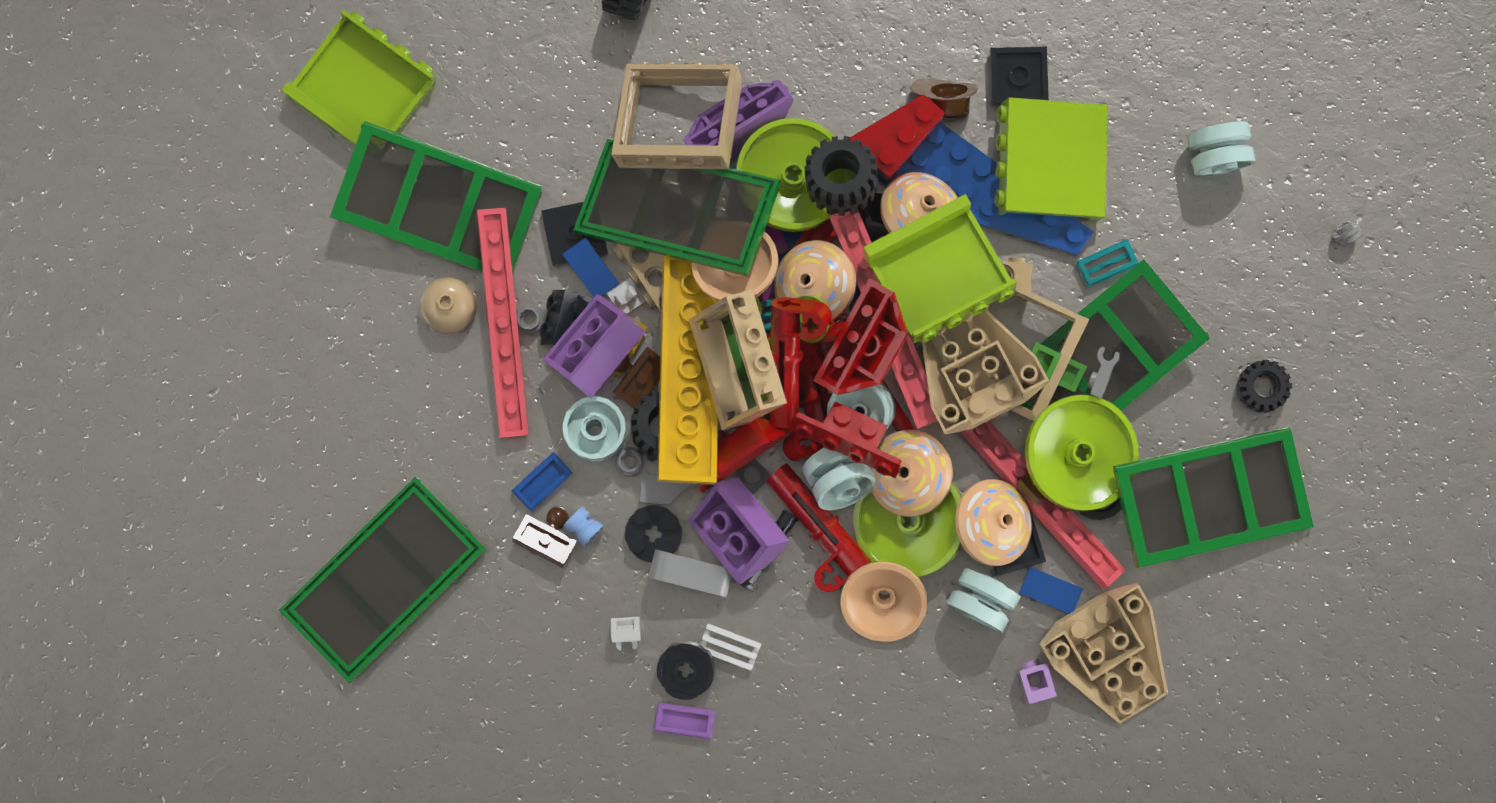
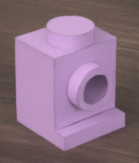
M1038 659L1022 663L1023 669L1017 671L1026 704L1036 703L1057 696L1047 663L1040 664ZM1033 675L1038 676L1040 679V683L1036 687L1030 684V678Z

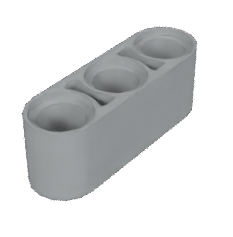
M655 549L648 578L727 597L732 576L723 566Z

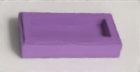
M658 702L654 731L711 739L715 711Z

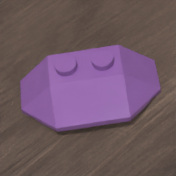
M780 80L772 81V83L746 85L741 88L730 162L739 157L746 141L759 128L770 122L785 119L794 99ZM725 99L697 116L688 135L683 139L686 145L718 146Z

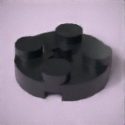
M648 505L637 509L628 519L625 527V540L629 550L638 559L652 563L655 549L672 554L678 550L682 540V528L677 517L669 509L659 505ZM652 526H657V531L662 533L661 538H656L655 542H650L649 536L645 535L646 530H651Z
M680 641L670 644L662 653L657 663L656 673L659 683L661 682L665 691L670 696L681 700H691L709 689L715 675V664L711 652L702 645L692 641ZM684 663H687L694 670V673H689L688 677H683L682 671L678 670V666H683Z

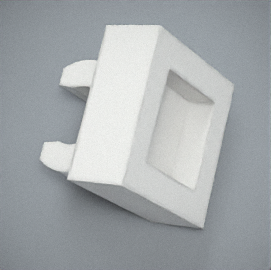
M631 278L607 292L612 303L627 315L646 303V300Z
M640 617L611 618L612 643L616 642L618 651L622 650V642L630 641L632 642L633 650L637 649L638 641H641Z

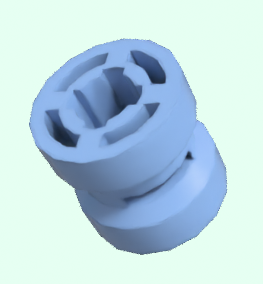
M581 507L565 523L563 528L569 533L576 532L575 535L578 542L585 547L600 532L603 525L597 520L588 519L589 512L584 507Z

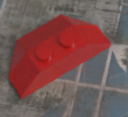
M869 278L815 376L814 382L836 395L881 385L909 334L895 292Z
M766 415L748 424L732 427L726 432L722 429L719 430L717 436V482H720L795 431L791 430V428L774 427L770 423V416ZM698 484L701 493L714 486L711 484Z

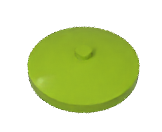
M780 119L759 128L744 144L738 157L737 170L781 180V186L767 226L782 231L799 232L816 228L829 220L831 215L827 214L826 208L820 210L816 207V202L812 203L805 180L806 158L808 155H812L811 150L813 147L817 146L820 148L821 141L826 139L827 142L832 141L831 137H834L823 126L805 119ZM836 169L830 172L826 178L834 183H847L850 181L851 172L849 169ZM736 182L743 204L755 216L764 189Z
M1090 395L1065 397L1044 408L1033 421L1025 444L1026 466L1036 488L1054 504L1075 511L1102 508L1117 500L1119 493L1113 466L1138 461L1139 459L1136 434L1127 417L1110 402ZM1135 473L1129 474L1131 482L1135 476Z
M904 467L901 470V476L906 478L909 475V471ZM952 481L947 496L934 510L919 516H901L885 509L876 500L871 491L866 497L858 501L854 508L853 526L859 547L871 559V563H896L906 567L917 577L927 576L941 570L953 560L962 546L955 524L956 509L962 494Z

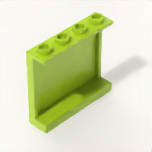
M342 9L340 12L342 18L292 83L287 81L281 91L294 103L353 146H356L361 132V124L364 121L397 133L434 85L436 79L432 74L434 70L422 60L416 63L409 57L411 53L400 44L394 47L386 41L389 37L376 27L371 30L364 25L366 20L354 11L349 14ZM371 136L365 154L376 161L389 142Z
M1008 98L1002 102L997 111V121L1001 123V133L998 134L996 141L997 150L1000 151V162H997L996 178L999 179V190L995 194V206L999 207L998 215H1004L1008 212L1086 218V221H1099L1105 218L1108 105Z
M966 194L874 241L863 249V256L878 283L895 292L909 333L908 335L913 343L920 340L922 343L927 342L937 335V331L945 327L952 329L962 323V318L971 313L973 316L981 314L988 309V304L996 300L1003 302L1014 295L1013 291L1016 289L1017 281L1015 278L1011 280L970 210L971 203Z

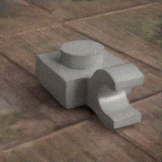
M1101 347L1098 350L1097 358L1101 367L1098 373L1093 371L1087 388L1092 389L1090 395L1098 398H1103L1112 370L1120 357L1119 353L1115 352L1112 360H1105L1103 358L1105 347Z

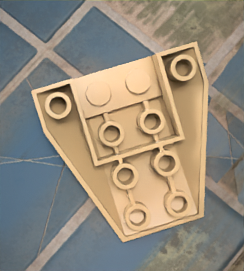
M987 310L976 316H973L972 313L962 318V323L952 329L945 327L937 331V335L933 339L922 343L931 409L944 434L973 429L1025 403L1049 383V379L1036 355Z
M1138 583L1102 592L1075 609L1072 613L1056 621L1039 644L1052 667L1119 724L1168 694L1153 609Z

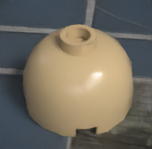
M453 277L439 278L431 282L423 291L420 300L421 315L426 324L434 331L445 335L457 334L474 321L477 313V299L471 287L462 280Z

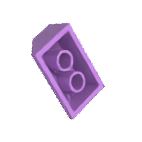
M596 294L544 357L543 361L576 388L592 398L602 388L603 383L612 372L620 366L622 360L631 349L638 344L646 331L625 312L599 294Z
M739 477L716 482L688 520L738 584H742L774 561L790 541Z

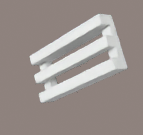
M707 624L700 645L711 652L713 657L752 671L761 647V643L711 624ZM712 631L754 647L753 652L712 638L710 633ZM709 642L750 658L748 663L711 650L705 647L706 643Z

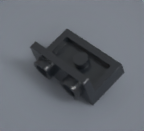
M552 290L546 303V319L540 329V345L554 346L593 298L568 290Z

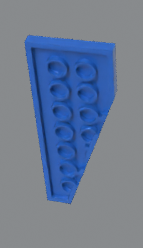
M941 122L888 183L878 175V183L884 188L893 179L905 173L921 172L933 175L945 182L958 198L966 194L971 203L970 210L981 227L1000 233L1004 232L1016 236V238L1036 242L1045 247L1074 256L1079 254L1094 233V231L1074 217L1008 212L1004 215H998L999 207L995 206V194L999 190V179L996 178L997 162Z

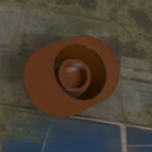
M934 78L919 79L911 83L910 86L914 94L918 96L924 94L945 112L944 117L966 118L969 115L970 97L978 89L971 83H957Z

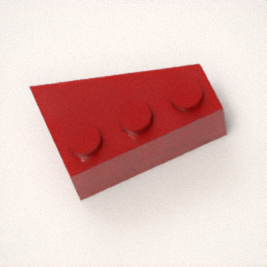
M923 94L851 136L850 141L854 142L855 139L862 141V147L867 145L870 148L871 154H874L876 158L877 174L888 183L943 120L945 112Z

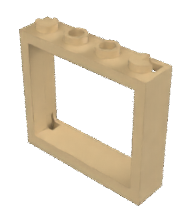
M642 62V64H626L611 154L618 167L729 170L743 79L737 65L725 64V62L719 64H704L701 62H694L692 64H677L674 62H666L664 64H650L647 62ZM641 85L727 86L718 146L631 145Z
M1016 285V289L1013 291L1014 295L1073 322L1058 352L1062 355L1049 383L1040 390L1032 409L1029 410L1021 405L1011 409V411L1034 421L1038 414L1048 406L1089 319Z
M753 290L725 296L689 319L722 430L748 424L787 403ZM727 315L730 316L757 405L749 410L721 320ZM699 322H706L707 329L701 330ZM766 394L768 400L762 403L760 395ZM733 412L734 418L728 420L726 414Z

